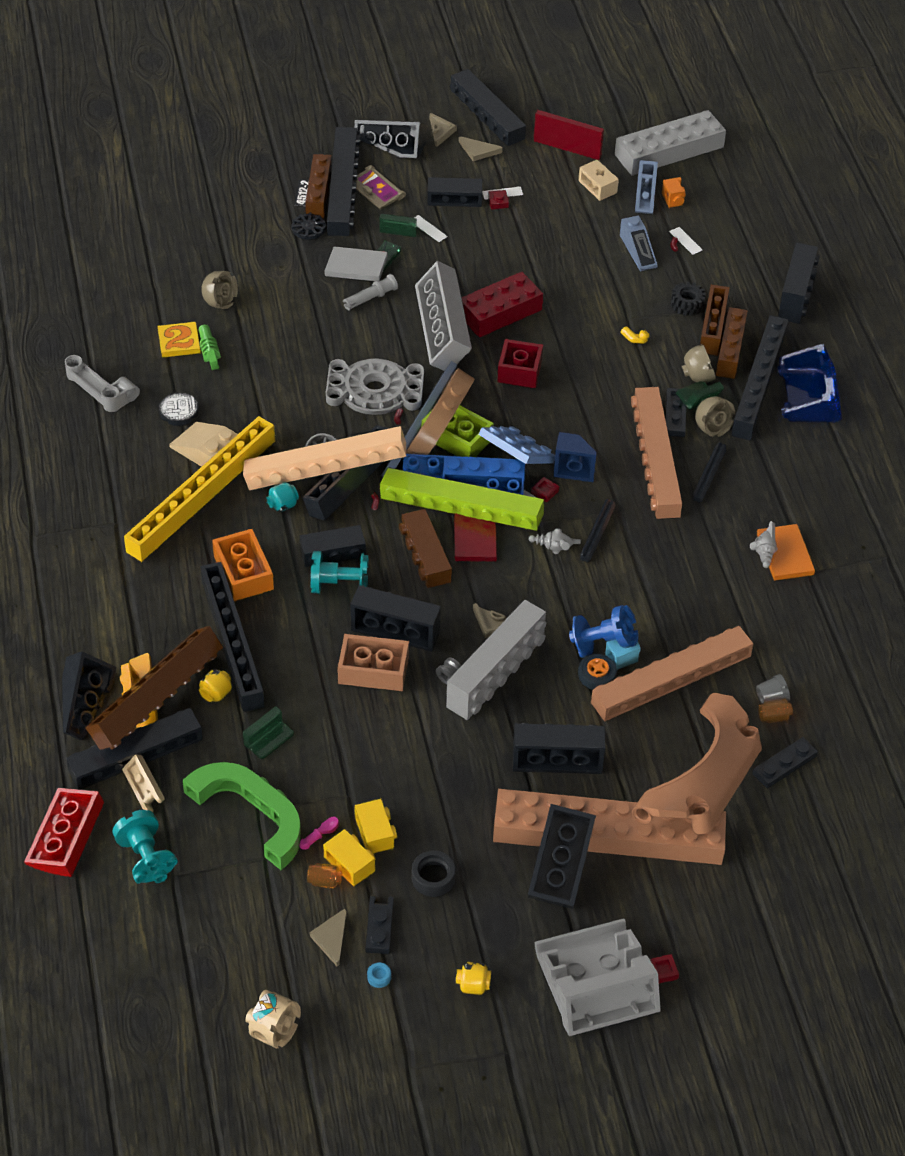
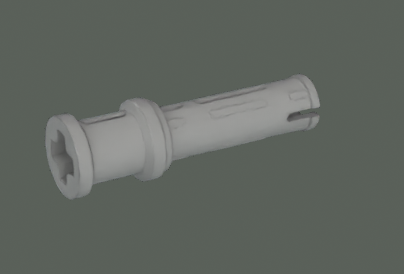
M392 274L387 275L381 281H374L371 287L343 299L344 306L347 310H351L376 296L382 297L390 290L395 291L398 289L397 281Z

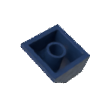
M559 432L555 453L554 477L593 482L597 452L580 435Z

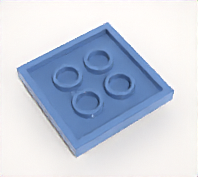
M494 426L482 427L480 430V436L525 464L554 463L555 455L551 453L552 450L543 445L539 446L535 443V439L521 435L520 430L513 426H509V428L500 426V428Z

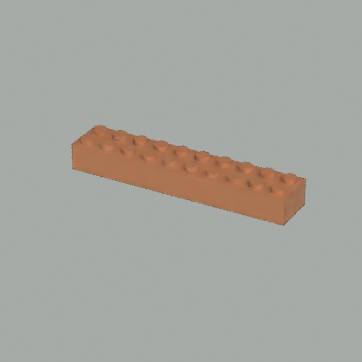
M498 789L493 842L540 847L550 804L596 815L587 850L589 852L722 865L725 852L726 811L722 812L710 832L697 834L693 831L691 818L653 816L647 824L637 822L632 816V810L637 802Z

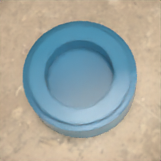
M380 962L372 964L367 971L369 984L376 988L387 986L391 980L389 966Z

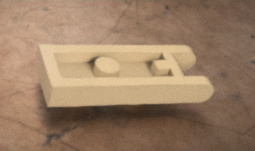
M135 754L122 770L142 809L153 812L151 803L154 800L162 803L164 796L143 756Z

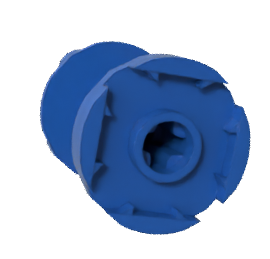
M627 605L614 607L611 619L603 620L601 626L592 628L585 617L581 615L574 616L573 630L569 632L571 642L576 644L581 658L592 655L594 640L602 638L607 642L617 640L623 648L633 647L638 642V630L634 631L633 627L636 619L632 610Z

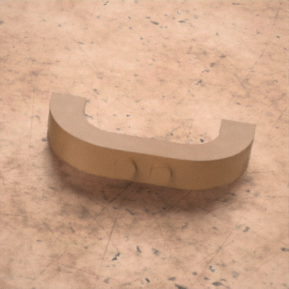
M459 368L455 371L430 415L406 450V454L428 455L473 384L475 380L473 377Z

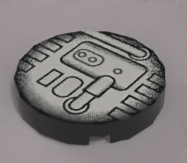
M186 393L170 394L163 398L159 405L161 419L168 421V424L186 425L192 422L194 417L198 416L199 407L197 400Z

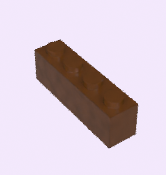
M313 154L305 200L306 214L320 215L323 219L332 173L331 155Z
M711 284L700 344L704 345L707 354L718 356L730 287Z
M731 307L728 309L716 376L735 379L748 310Z
M422 509L402 514V523H399L400 533L406 537L407 549L412 551V560L414 565L419 567L418 572L421 581H425L427 588L450 583L452 568L426 510Z

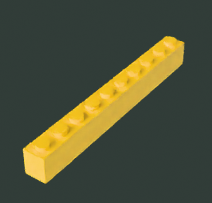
M260 416L252 421L124 536L126 552L139 561H144L244 470V460L257 458L275 442L274 425Z

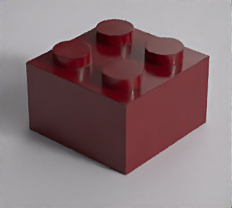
M505 339L498 364L497 382L536 388L542 364L543 345Z

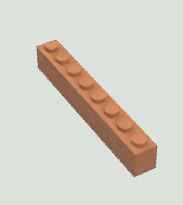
M659 387L635 388V394L631 396V406L635 408L634 422H638L636 427L637 436L641 437L639 448L644 453L642 454V464L646 466L645 480H649L648 495H652L650 502L651 510L655 511L656 519L680 518L682 500Z
M740 626L727 629L723 633L709 637L701 643L690 645L685 650L672 653L669 657L660 661L656 660L644 668H638L628 675L617 677L612 682L597 686L592 690L591 704L602 719L607 721L751 657L753 642Z

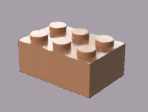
M344 634L338 664V684L403 691L409 659V641Z

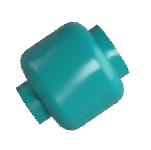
M287 482L271 487L267 497L268 505L278 512L293 508L299 499L298 492L294 485H290Z

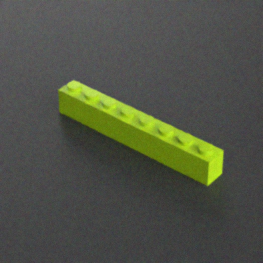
M387 468L380 483L381 499L447 513H456L537 531L544 514V499Z

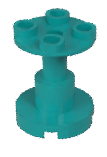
M313 551L312 559H314V564L311 565V593H320L322 583L337 584L338 580H359L361 586L368 587V575L364 574H367L369 555L362 553L360 568L339 567V564L335 562H323L322 551Z
M150 810L132 812V817L126 820L124 816L113 827L112 832L115 841L121 847H132L135 853L141 854L142 859L132 870L136 883L153 881L161 883L167 879V874L178 863V860L171 851H154L155 840L153 836L159 828V823L153 812Z

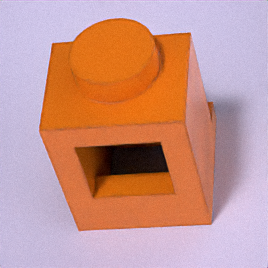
M681 177L663 180L662 195L669 208L681 206L684 203L686 193L684 187L681 186Z

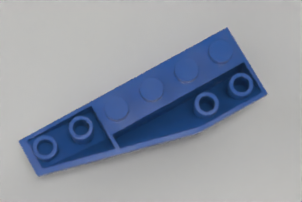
M406 454L403 460V471L520 495L524 494L525 463L519 459Z

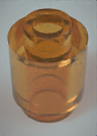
M786 699L764 701V704H759V716L762 722L787 721L793 714L792 705Z
M323 863L309 865L307 883H312L313 886L332 889L341 884L342 871H339V866Z

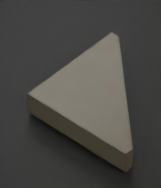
M433 113L429 114L434 143L438 147L457 131V126Z
M459 137L460 145L472 161L502 153L501 146Z
M473 604V611L485 638L490 637L507 619L505 615L492 610H485L480 608L478 604Z
M345 909L310 932V937L336 966L340 965L347 917Z

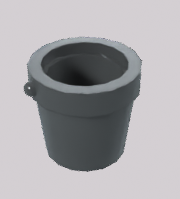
M781 674L775 675L773 678L756 686L758 698L763 706L779 702L784 703L790 700L788 686Z

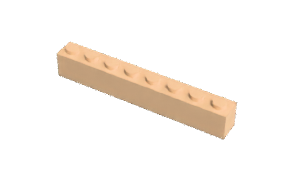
M399 426L244 460L243 476L248 489L253 490L406 457V440L402 428Z

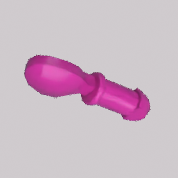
M331 817L325 820L318 829H314L310 835L300 841V848L308 849L315 841L322 838V834L334 832L339 826L338 819Z

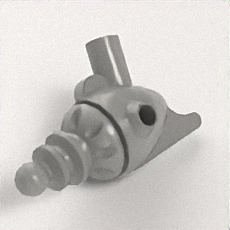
M772 521L769 523L768 529L757 537L755 542L750 543V548L756 550L760 555L764 568L770 566L773 558L772 555L777 551L775 523Z
M558 528L552 531V533L551 531L548 532L545 536L537 534L536 537L533 535L529 537L530 542L536 541V544L540 543V546L544 544L554 554H558L561 550L569 549L573 544L581 543V539L570 538Z

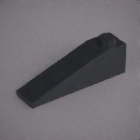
M355 120L354 128H357V135H360V141L401 158L418 159L426 145L428 125L420 122Z
M82 651L66 657L62 676L64 734L78 740H84L88 733L85 727L95 720L94 716L98 709L103 706L105 696L113 688L117 667Z

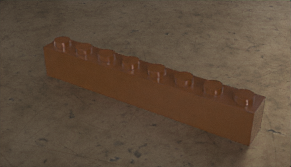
M210 626L196 629L85 727L100 750L105 748L114 749L119 746L124 736H128L136 730L135 726L149 719V714L161 708L166 698L174 696L178 692V687L187 684L193 674L205 668L204 664L206 662L212 661L218 656L217 652L223 646Z

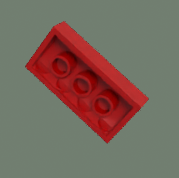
M58 788L24 863L44 872L72 877L104 804L99 792Z

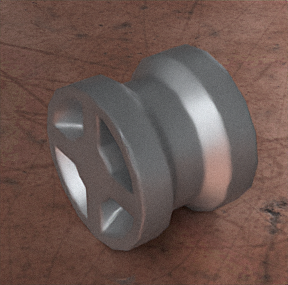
M447 658L444 665H440L436 669V674L443 683L447 684V681L461 665L454 658Z

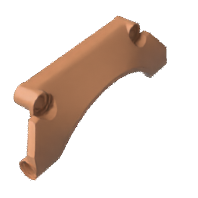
M712 693L700 709V713L715 728L713 744L706 755L690 770L669 782L647 790L632 810V816L637 822L647 824L653 816L691 818L695 833L705 834L713 829L758 754L762 751L758 728L747 726L749 723L748 715L733 696Z

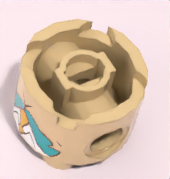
M264 990L255 1008H251L246 1015L245 1020L249 1023V1034L253 1038L274 1048H278V1045L283 1047L289 1042L297 1029L298 1024L294 1023L296 1017L300 1019L301 1009L297 1002L275 992Z

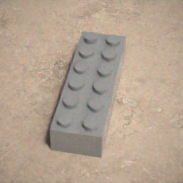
M707 110L616 138L615 156L632 176L638 174L640 160L658 162V168L723 148L726 130L712 113Z
M436 261L415 284L430 365L445 371L451 361L458 364L470 352L472 347L456 271L454 268Z
M524 600L447 681L446 707L466 720L473 714L476 715L481 709L482 704L492 698L495 690L505 684L508 676L518 670L520 663L524 659L527 660L534 648L544 642L546 612Z

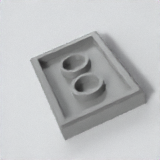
M333 247L325 269V276L380 281L388 253Z

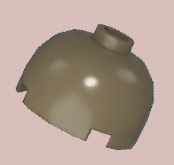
M214 271L207 275L202 284V296L205 302L218 309H228L233 305L234 302L231 301L238 294L235 276H231L229 271Z
M700 344L691 348L685 354V365L682 366L685 377L690 376L692 381L701 384L716 380L704 345Z
M716 396L706 398L696 410L695 419L697 425L709 436H722L733 425L732 417L733 414L735 415V408L730 401Z

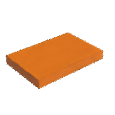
M798 525L775 527L777 551L772 555L773 558L769 566L774 581L814 575L815 569ZM768 528L758 529L757 536L759 537Z

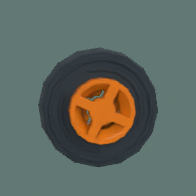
M602 654L586 656L578 667L579 680L589 689H595L599 685L612 682L617 677L616 664L611 658Z

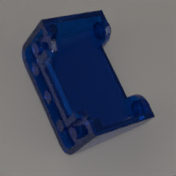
M824 343L779 357L780 365L777 368L780 377L784 376L786 380L788 402H785L784 407H782L784 418H788L791 422L835 423L841 421L842 414L836 370Z

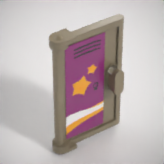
M372 165L367 166L365 171L358 174L357 181H355L357 182V191L380 210L396 200L400 201L406 196L404 191L397 188Z

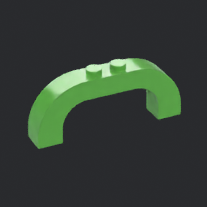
M220 762L202 766L183 779L184 793L199 805L212 795L222 791H232L243 796L279 826L277 833L264 844L265 858L280 870L284 869L293 860L298 852L301 841L298 812L294 805L286 798L285 794L281 790L273 788L264 777H259L250 769L239 764Z

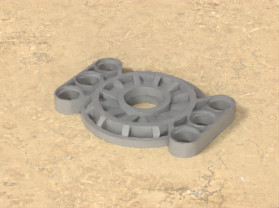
M335 359L329 364L326 402L330 406H338L344 402L353 410L370 415L390 413L403 405L408 410H417L422 404L424 368L422 365L415 363L404 369L397 363L384 359H366L348 366L345 361ZM341 367L343 369L340 371H336L333 368ZM418 371L420 374L412 375L411 372ZM337 380V381H340L341 383L338 384V385H335V384H332L331 382ZM377 381L381 382L384 387L373 390L367 388L366 385ZM417 385L419 387L417 389H411L409 386ZM334 394L340 396L336 399L330 398V396ZM409 399H416L417 402H415V403H410V402H408V400H409Z

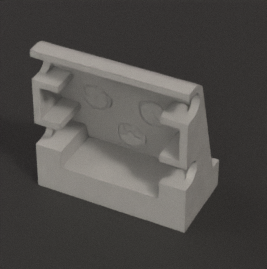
M625 919L535 942L538 961L561 1013L563 1026L569 1036L660 1012L658 972L648 956H642L641 945L631 929L626 930Z

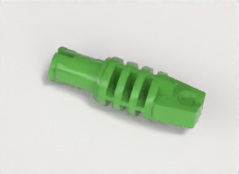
M201 325L199 327L201 337L200 348L204 362L209 361L212 370L219 369L217 359L221 358L217 341L212 336L209 326Z

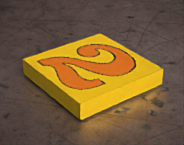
M196 322L158 326L162 357L200 353Z

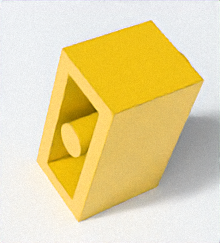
M378 799L355 805V820L365 849H369L372 853L393 849L397 833L395 826H390V812L388 807L383 806L382 800Z
M345 829L323 844L324 858L353 886L375 871L374 854L369 849H365L360 844L358 838L353 834L350 835Z

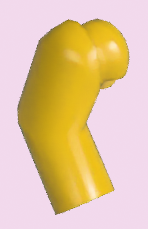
M627 326L621 330V334L631 343L644 344L648 341L649 333L645 330H641L639 334H635Z

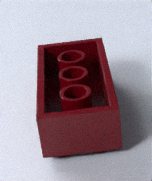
M519 272L461 297L466 323L480 338L541 311L543 293L523 272Z

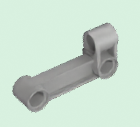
M71 355L65 359L67 378L80 385L99 401L108 412L118 411L124 405L134 401L140 393V389L126 377H121L112 384L107 383L83 363L82 358L78 355Z

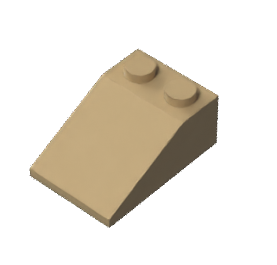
M195 422L169 445L170 448L202 467L238 434L225 426Z

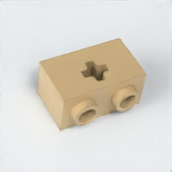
M598 160L580 167L579 182L598 200L601 201L617 193L618 178Z

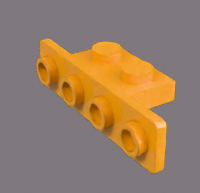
M148 653L130 659L129 663L121 665L122 675H120V681L123 686L122 695L152 669L151 656ZM157 710L152 711L149 714V719L137 724L136 728L144 727L158 720Z

